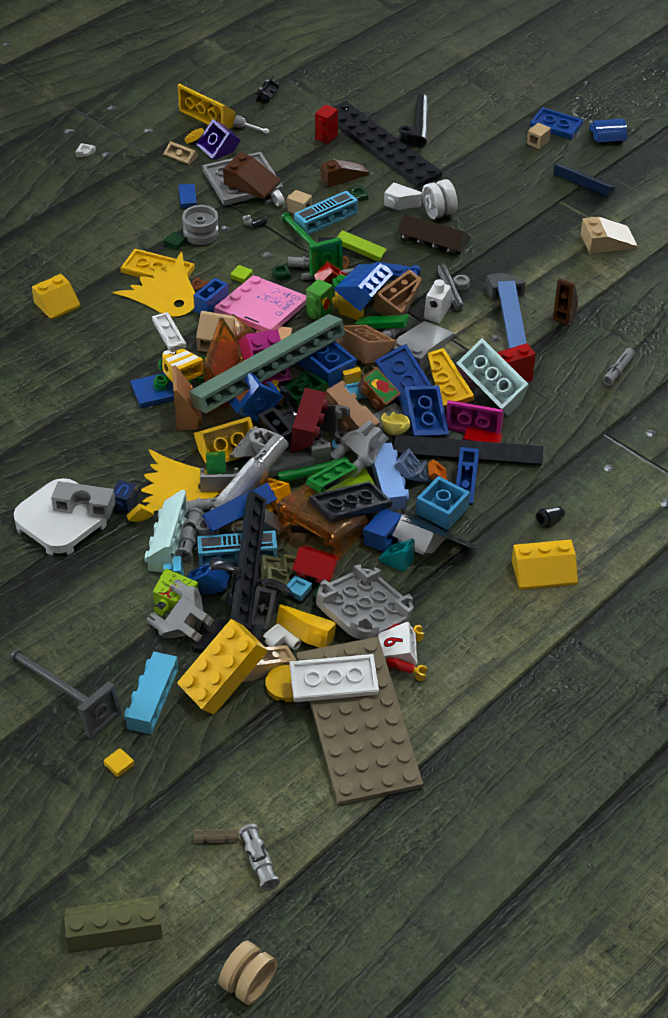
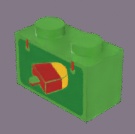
M317 279L306 289V316L316 321L332 312V285L320 279Z

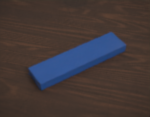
M268 483L251 490L267 499L266 505L277 500ZM251 491L202 515L211 533L244 517L247 494Z

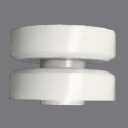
M444 179L437 183L433 182L423 186V203L430 218L436 219L443 215L447 216L456 213L458 209L457 195L450 180Z

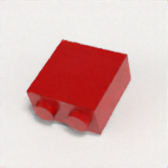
M528 343L497 352L526 382L533 380L536 353Z

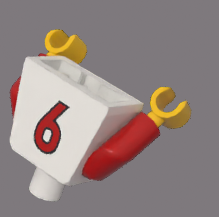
M409 622L394 624L378 635L387 667L408 674L415 673L414 676L417 681H424L427 668L424 665L415 667L417 665L416 641H422L425 635L422 632L423 628L421 625H416L413 629Z

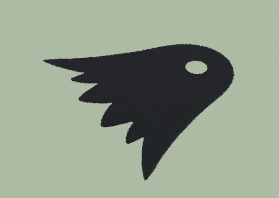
M404 509L408 512L405 514L407 516L404 517L410 520L402 521L470 548L478 549L465 539Z

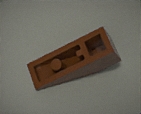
M330 160L321 164V180L328 188L370 175V172L364 165L359 163Z
M559 278L557 280L553 320L569 325L577 314L578 296L575 283Z

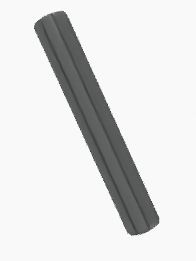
M445 264L438 265L437 271L441 280L445 282L444 284L451 286L454 309L462 311L464 304Z

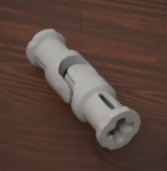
M191 507L187 511L188 517L183 524L179 538V548L175 552V556H181L182 561H190L193 557L192 549L196 546V539L199 534L195 524L197 519L204 514L197 507Z
M247 824L239 830V836L245 842V851L249 855L250 864L254 873L260 879V889L262 891L273 890L280 884V880L274 875L272 870L273 863L268 852L265 850L264 841L259 837L258 826L256 824Z

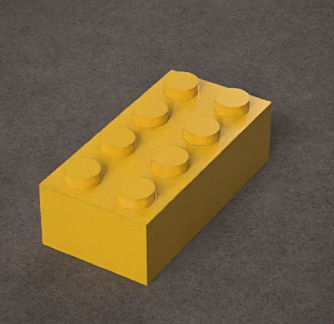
M230 619L177 684L202 710L214 715L269 650L242 624Z

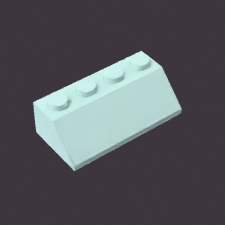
M483 338L457 362L458 366L501 410L505 411L504 413L507 416L522 403L529 384Z
M181 490L165 500L163 507L158 511V522L154 524V537L151 536L149 541L150 550L145 553V562L148 563L149 571L164 572V564H173V557L179 548V538L183 524L188 517L186 490Z

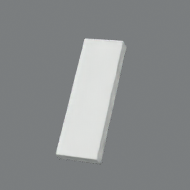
M168 312L152 316V322L169 351L173 352L186 348V342Z

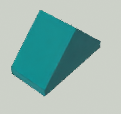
M411 538L389 546L378 560L381 563L405 572L414 560L415 540Z

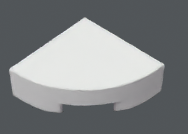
M81 143L75 152L76 157H85L93 154L96 151V146Z

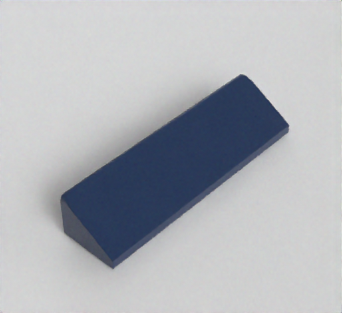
M562 164L554 165L553 174L605 196H608L615 189L613 185Z

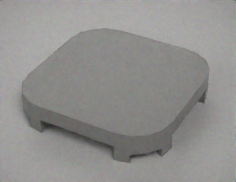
M361 565L354 566L352 573L330 583L326 580L322 581L316 596V603L320 610L349 635L360 640L378 637L379 633L386 631L394 624L409 622L414 608L411 595L402 596L380 577L381 570L375 567L373 571L361 568Z

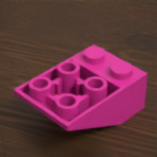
M278 329L246 334L239 340L242 356L246 360L281 341ZM289 367L261 383L266 385L268 381L272 382L273 380H278V382L289 381L292 379Z

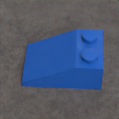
M439 385L405 386L399 395L402 414L407 416L410 421L409 429L412 435L416 437L448 436L449 431Z

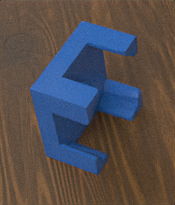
M249 373L244 379L250 387L249 391L240 402L236 397L228 402L237 414L250 417L251 420L259 423L258 414L275 407L283 395L273 383L268 381V386H265L255 375Z

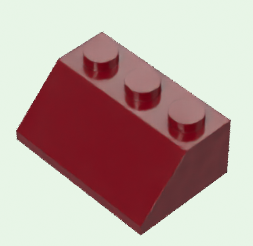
M305 388L292 427L291 453L313 445L315 438H319L321 430L319 424L323 425L325 417L323 411H327L329 401L326 400L327 392Z

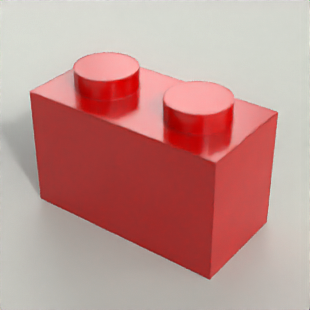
M325 104L315 113V139L328 144L338 136V109Z

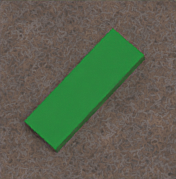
M409 315L359 317L355 325H368L373 329L405 328L410 319Z

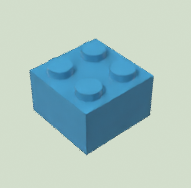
M438 476L417 497L416 514L448 531L469 508L470 492Z

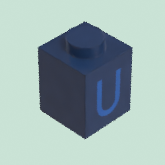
M122 480L118 481L114 487L115 505L113 509L126 513L130 512L138 499L136 484Z

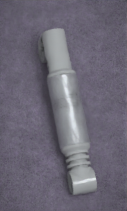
M264 428L253 430L249 438L255 452L258 454L255 457H251L214 501V506L211 510L259 487L268 476L269 469L289 446L287 440L281 435ZM202 516L197 519L195 526L200 536L219 535V529L212 533L210 532Z

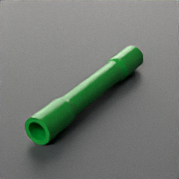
M344 457L322 464L277 472L276 478L283 482L293 481L298 478L314 475L342 459L349 462V459Z

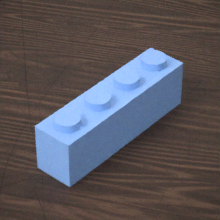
M392 442L384 443L379 449L376 461L371 467L377 488L393 502L391 508L387 509H406V501H409L408 489L404 488V476H401V473L394 466L398 460L397 450L393 449Z

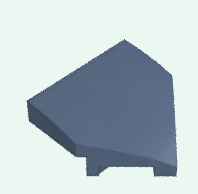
M409 448L403 451L394 465L397 470L410 480L432 481L428 471L425 469L427 461L424 460L420 463Z

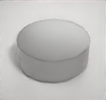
M457 275L453 278L456 289L465 290L469 287L470 279L465 275Z

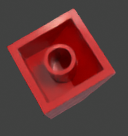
M303 545L298 549L292 570L296 571V575L307 578L308 575L315 577L314 581L318 583L324 580L330 583L341 557Z

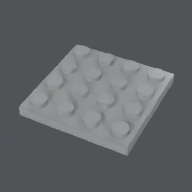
M262 152L248 154L276 175ZM233 158L202 165L204 174L224 206L253 198H260L224 184L223 168ZM280 183L272 192L276 190L282 192V183Z

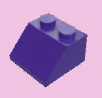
M212 119L196 145L213 160L233 153L241 139L225 125Z

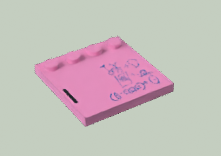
M253 275L214 307V313L235 316L236 322L261 332L276 330L306 305V295Z

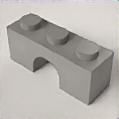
M58 481L51 497L53 511L72 513L77 505L88 504L90 516L109 519L115 505L114 489Z

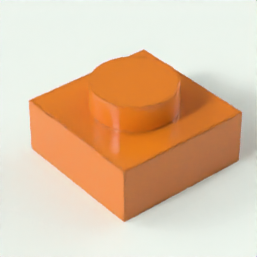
M434 459L428 463L429 477L433 481L438 476L447 480L446 468Z

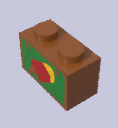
M378 367L365 375L357 385L360 392L380 412L394 403L401 394Z

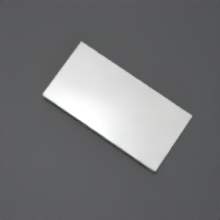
M373 654L289 661L294 702L379 695Z

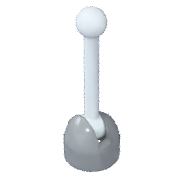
M237 115L234 119L233 126L236 128L247 126L262 131L264 134L269 133L267 128L263 129L246 123L245 118Z

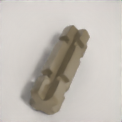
M210 829L207 832H203V830L194 831V843H204V841H207V843H225V840H228V842H237L238 840L237 829H228V831H225V829Z

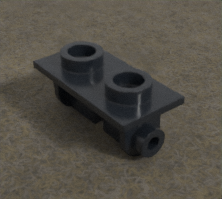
M274 76L269 80L266 79L263 86H260L256 93L258 95L255 100L256 102L258 99H261L262 102H268L279 89V83L272 80Z

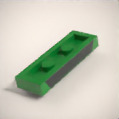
M342 459L307 478L306 485L316 492L322 493L355 475L358 467Z

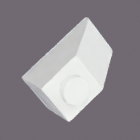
M393 183L384 192V205L396 210L420 207L422 192Z

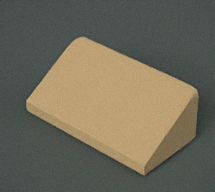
M171 141L163 153L164 156L188 165L199 156L195 150Z

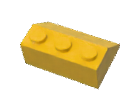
M246 417L195 432L194 437L197 447L205 463L206 452L225 451V462L242 458H231L229 454L253 427L251 418Z
M572 540L513 545L512 564L519 590L578 584L576 553Z

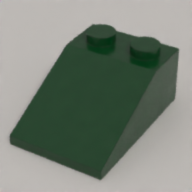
M309 370L278 386L279 389L280 386H284L290 390L297 408H299L305 388L326 392L330 388L326 381Z

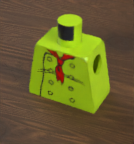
M165 569L153 590V599L156 605L154 611L158 615L163 616L167 610L171 612L180 600L181 596L170 588L171 584L179 587L173 582L174 580L179 579L188 587L194 586L199 591L198 582Z

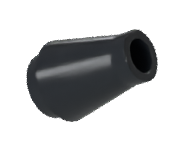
M561 506L540 509L536 513V521L540 526L548 527L564 517L565 511Z

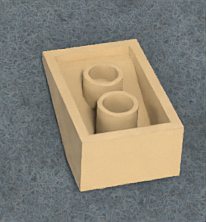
M601 217L582 219L581 236L590 254L637 249V244L628 226Z

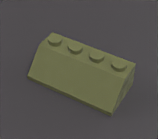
M158 895L65 909V934L69 952L163 939Z

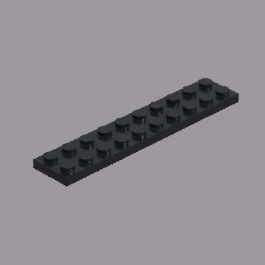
M347 101L333 107L338 109V129L417 188L442 177L440 169Z

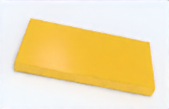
M134 249L120 270L121 273L136 277L154 278L155 268L166 272L167 264L170 263L174 267L176 259ZM184 261L185 270L189 278L195 269V264Z

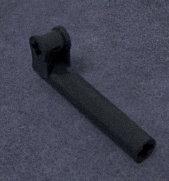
M424 94L419 95L416 100L414 127L403 125L399 128L400 137L398 139L407 146L422 148L427 144L428 97Z

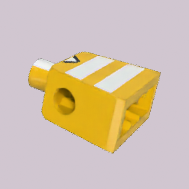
M179 349L174 352L166 350L163 352L162 370L172 382V366L174 365L177 366L188 381L203 375V359L185 349Z

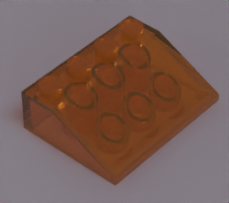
M220 318L203 364L204 383L245 361L239 342L224 318ZM227 401L218 407L227 408L229 402Z

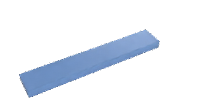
M499 281L497 286L508 347L512 348L526 344L515 281Z

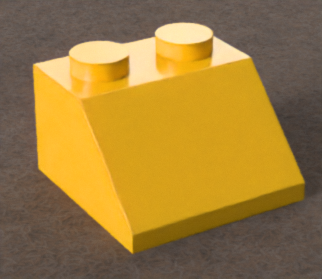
M62 274L32 286L34 303L51 320L81 307L70 282Z

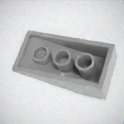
M423 321L396 339V345L390 352L407 344L424 371L429 365L427 353L444 348L454 336V332Z

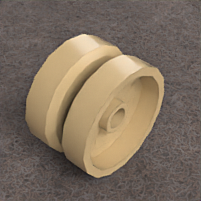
M244 941L236 947L225 962L218 979L219 986L229 993L235 992L236 998L247 1005H251L261 997L271 983L277 969V960L266 952L260 953V948L250 941Z

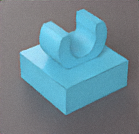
M174 556L173 564H164V570L169 569L184 576L181 556Z

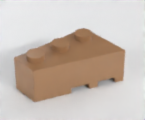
M411 270L406 271L376 293L373 308L383 316L406 315L419 293L422 278Z
M343 380L326 390V400L329 401L328 405H343L350 408V416L342 414V419H339V427L342 431L350 432L357 430L368 420L375 427L380 428V421L365 405L362 407L356 400L357 396L355 393L350 394L345 388L346 383Z

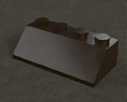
M403 214L397 233L402 235L401 238L405 240L416 239V242L426 245V243L432 244L431 247L439 250L443 247L452 254H456V252L462 253L471 239V236L464 231Z

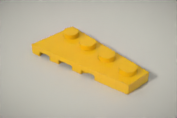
M441 348L427 353L434 385H439L444 410H447L448 400L461 403L473 401L474 394L445 349Z

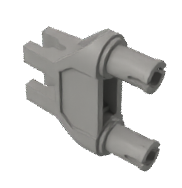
M368 420L359 429L346 433L341 438V443L330 453V456L334 460L340 459L348 451H353L358 457L353 463L358 467L357 473L353 475L355 478L366 466L370 467L376 461L379 449L389 438L380 428L375 427Z
M176 579L173 582L179 587L171 584L170 588L181 596L180 600L166 620L153 612L150 616L155 620L153 621L148 617L147 623L156 628L159 635L163 638H177L188 635L196 642H199L202 635L192 629L198 619L210 626L214 619L203 612L202 599L198 589L194 586L188 587L179 579Z

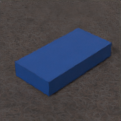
M179 185L181 208L197 205L195 185Z

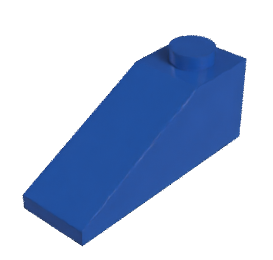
M460 447L456 485L470 492L469 504H473L479 449Z

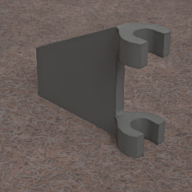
M328 405L327 411H323V414H325L323 425H319L335 437V442L340 444L341 438L348 432L339 430V419H342V414L350 416V408L343 405Z

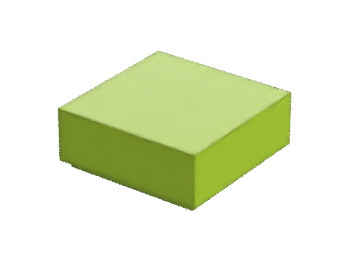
M238 265L230 274V279L244 283L253 275V270Z

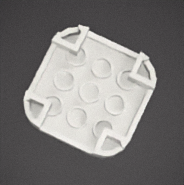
M62 478L49 482L20 503L14 511L17 531L20 534L25 532L44 546L46 553L52 556L54 553L67 552V555L73 553V546L97 528L103 530L107 526L106 518L90 516L88 504L77 505L72 513L53 511L51 497L57 482L78 484L71 479Z

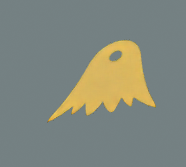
M182 252L177 257L174 267L170 263L167 264L166 272L155 268L154 278L139 277L143 286L131 285L134 290L112 292L143 303L160 313L168 312L173 317L185 315L194 308L193 295L195 291L187 276ZM182 300L184 305L182 307H175L174 302Z
M149 449L151 456L158 463L150 464V466L158 472L144 474L145 478L154 484L142 488L141 491L152 494V496L144 499L142 502H148L149 504L146 507L152 509L153 512L162 508L165 500L181 490H186L187 501L197 500L200 497L201 499H209L218 495L219 492H201L198 488L200 484V468L169 459Z

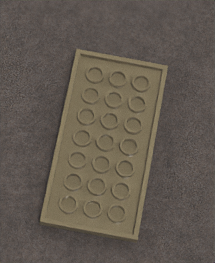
M379 637L297 652L298 661L374 655L379 695L309 701L338 806L423 788V781Z

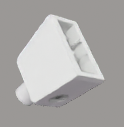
M438 279L434 281L432 288L426 296L424 311L425 320L440 324L452 305L451 286L444 284L443 280Z

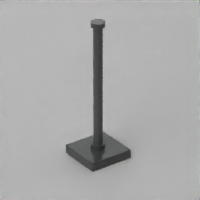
M15 649L12 651L10 658L13 661L20 662L82 703L77 708L85 736L92 739L121 714L115 685L108 681L88 698L24 656L21 650Z

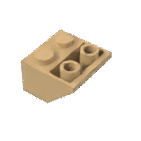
M201 311L196 335L197 351L231 356L236 345L235 316Z

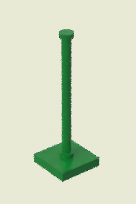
M288 212L282 214V220L287 222L309 244V267L312 277L327 262L343 270L342 239L338 237L316 243L292 219Z

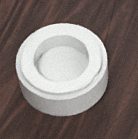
M279 190L272 192L271 197L275 205L278 207L284 205L285 200Z

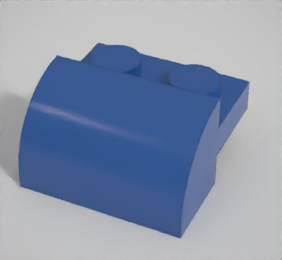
M624 119L597 120L589 124V130L593 132V139L596 142L627 140V127Z

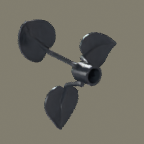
M212 557L209 562L210 570L233 572L231 589L226 599V603L232 606L236 573L241 574L242 569L237 567L238 563ZM264 577V579H259L256 583V587L259 584H264L289 594L292 599L294 597L291 589L280 581Z

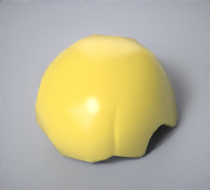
M392 412L390 416H387L386 413H383L381 416L382 427L389 435H401L410 427L408 417L403 414Z

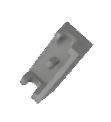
M200 468L201 492H222L238 474V468H234V474H205L204 468Z

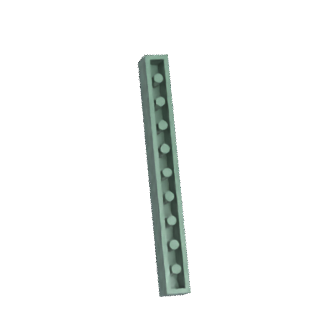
M328 314L190 390L189 394L193 407L208 413L250 389L244 381L249 373L255 375L260 382H263L345 335L342 319Z

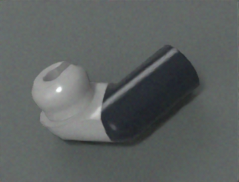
M250 215L242 217L245 226L256 228L267 224L265 216L257 219H251Z

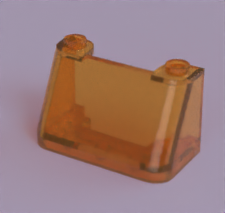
M306 484L291 492L277 503L276 507L280 523L285 526L289 523L293 526L295 523H298L323 538L325 545H332L335 549L333 554L341 558L363 533L364 527L368 525L366 514L334 523L328 522L308 502L309 496L319 494V492H316Z

